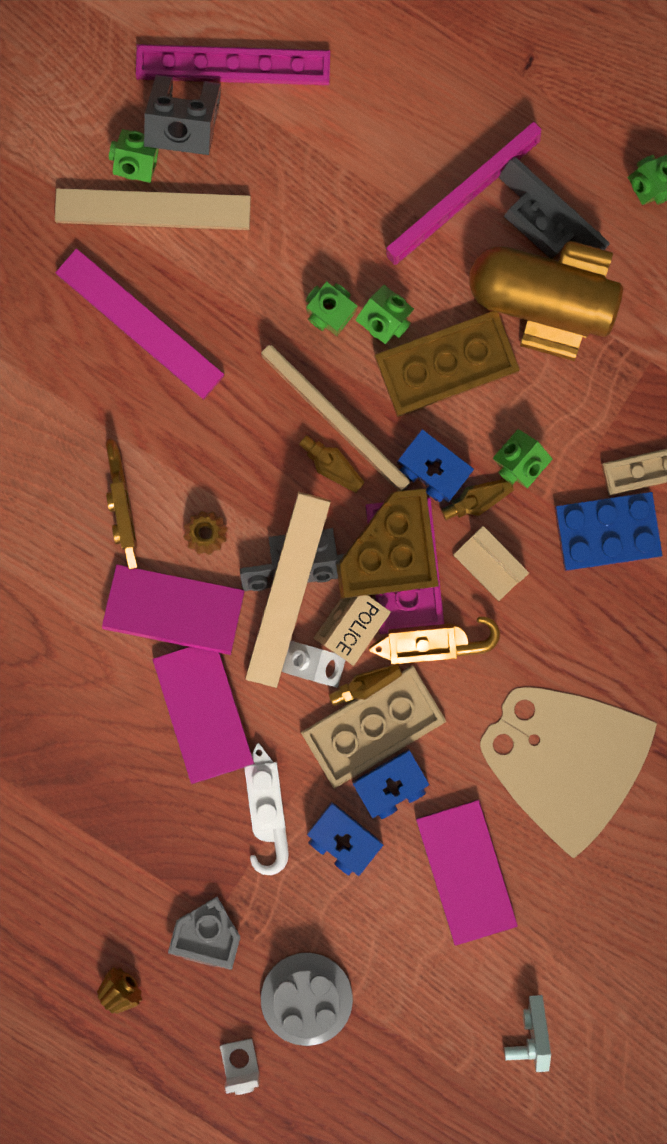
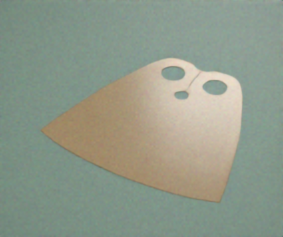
M517 688L511 691L502 705L503 714L499 722L489 726L480 741L481 751L494 774L517 804L556 844L574 859L599 835L624 801L648 755L657 723L585 697L541 688ZM521 700H529L534 704L535 713L529 720H521L515 715V705ZM500 734H506L513 740L514 747L507 755H500L493 748V741ZM533 734L540 737V743L536 746H532L529 743V737Z

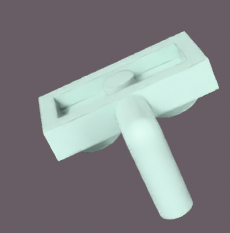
M543 995L529 996L528 1009H523V1024L525 1030L530 1029L531 1039H527V1046L504 1047L505 1061L534 1059L536 1072H547L550 1069L551 1051Z

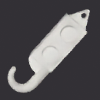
M257 743L252 754L255 764L244 768L252 830L255 837L259 840L274 842L276 860L269 866L260 864L255 855H251L250 860L257 872L263 875H274L285 868L289 857L277 762H273L262 746ZM261 750L262 755L258 756L256 751Z

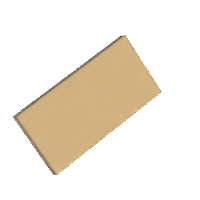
M413 665L402 671L403 675L366 700L355 699L301 732L334 789L446 722Z

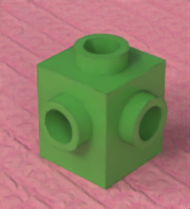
M122 129L118 142L112 141L110 146L109 160L114 161L112 174L130 180L151 183L157 166L159 149L144 147L143 133Z
M650 155L636 164L638 169L630 174L628 179L642 205L652 201L659 205L667 201V155L657 159L654 155Z
M327 281L322 288L316 286L305 300L309 303L306 307V313L310 315L308 321L321 331L327 328L336 336L340 334L355 315L358 305L349 299L351 294L337 283L332 286ZM326 305L334 306V308L331 310H328L324 307Z
M383 285L370 297L355 320L366 328L373 337L386 344L394 335L400 338L411 325L407 319L414 308L406 303L403 297L395 294L387 286Z
M517 429L493 457V460L501 467L498 473L507 482L513 485L517 481L528 488L553 458L537 440Z

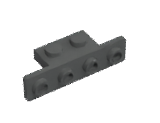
M513 157L507 163L499 178L520 199L506 212L504 217L544 254L553 259L562 250L564 244L569 241L602 250L609 246V242L516 157Z
M333 528L322 530L307 583L316 581L328 582L331 579H338L337 564L345 554L337 555ZM286 535L269 537L272 564L240 569L243 590L262 591L266 588H271Z

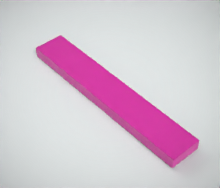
M137 44L136 79L155 80L156 75L173 77V81L329 85L330 50Z
M535 122L531 123L386 248L387 258L394 265L401 262L499 178L500 173L513 157L520 160L540 142L542 129Z
M77 248L55 272L57 276L203 400L225 376Z

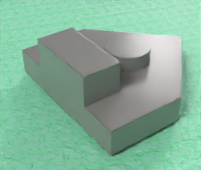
M218 897L213 898L176 921L168 954L201 964L232 970L240 935Z

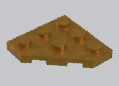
M426 489L398 491L388 496L337 564L341 598L439 586Z

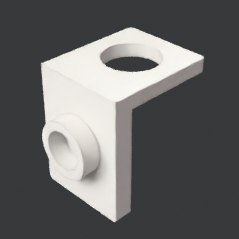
M290 641L282 672L317 683L338 687L346 660L336 653ZM331 660H334V673L331 677L327 678L326 667Z
M246 1039L221 1045L220 1049L227 1078L225 1083L226 1093L235 1092L236 1095L252 1092L255 1087H259L260 1074L253 1040ZM236 1049H243L249 1055L248 1064L242 1068H237L230 1062V1054Z

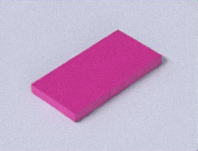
M427 498L439 586L375 594L376 602L391 612L380 627L379 634L388 633V629L444 624L431 498ZM383 503L366 504L367 524Z
M116 564L102 629L231 655L245 590L137 568L129 570L127 566Z
M187 647L153 658L152 660L191 784L254 765L255 763L220 653Z
M479 800L416 818L454 945L457 946L518 927Z

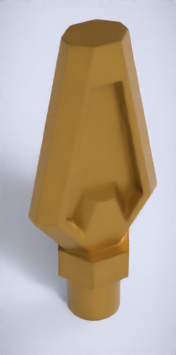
M308 435L299 443V446L308 452L307 456L314 460L317 473L355 493L365 483L338 448L324 447L320 441L316 443Z
M505 479L465 487L460 498L452 500V504L440 510L445 521L455 516L460 518L466 514L480 516L513 492L514 488Z
M398 664L357 674L349 685L344 684L340 686V690L329 694V698L333 706L343 702L349 703L355 699L366 700L403 674Z

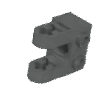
M156 75L145 111L144 147L209 155L220 105L221 83L204 81L200 99L187 100L172 98L173 77Z

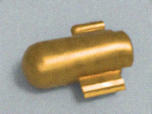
M573 241L564 244L559 261L507 246L489 248L475 259L469 276L471 293L479 304L489 310L527 320L520 344L521 347L572 361L576 359L582 337L587 338L589 334L601 337L610 335L617 318L624 289L620 282L606 279L613 252Z

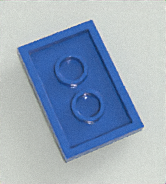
M653 492L554 507L564 571L663 556Z

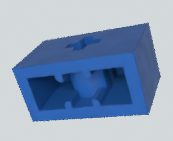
M423 429L397 462L401 466L400 471L411 482L415 483L418 479L427 486L426 493L439 503L443 499L449 503L474 470V468ZM435 461L440 464L438 470L442 474L434 473L432 476H429L427 474L428 467L425 465L426 462L431 465Z
M409 749L352 782L372 819L379 815L381 820L395 813L398 810L396 805L407 799L411 803L426 794L424 788L429 786L427 779ZM392 778L394 782L401 781V784L397 787L399 792L395 795L391 791L386 793L383 791L387 787L386 780Z
M333 802L328 805L307 832V835L311 838L308 843L322 855L326 851L337 859L334 864L348 876L352 872L360 876L383 847L382 841ZM346 833L349 834L351 846L347 848L343 845L340 849L337 848L335 836L338 834L343 837Z

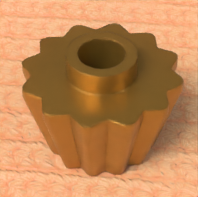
M200 511L197 516H190V522L184 525L186 533L183 538L188 541V548L195 549L197 554L205 552L211 555L214 550H221L222 543L227 541L225 533L228 528L223 525V518L216 517L214 512L206 514L204 511ZM204 527H209L212 531L208 539L200 537V530Z
M112 967L97 990V997L101 1005L112 1014H118L136 1007L143 1000L140 995L142 991L138 988L135 979L121 968L116 969Z

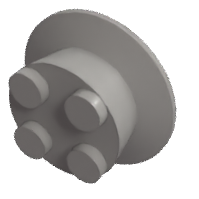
M298 953L284 958L271 969L263 983L261 1008L264 1018L275 1034L292 1044L312 1046L332 1039L345 1026L352 1010L353 995L348 977L338 964L320 954Z

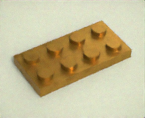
M495 311L375 355V360L397 417L520 371L499 314Z

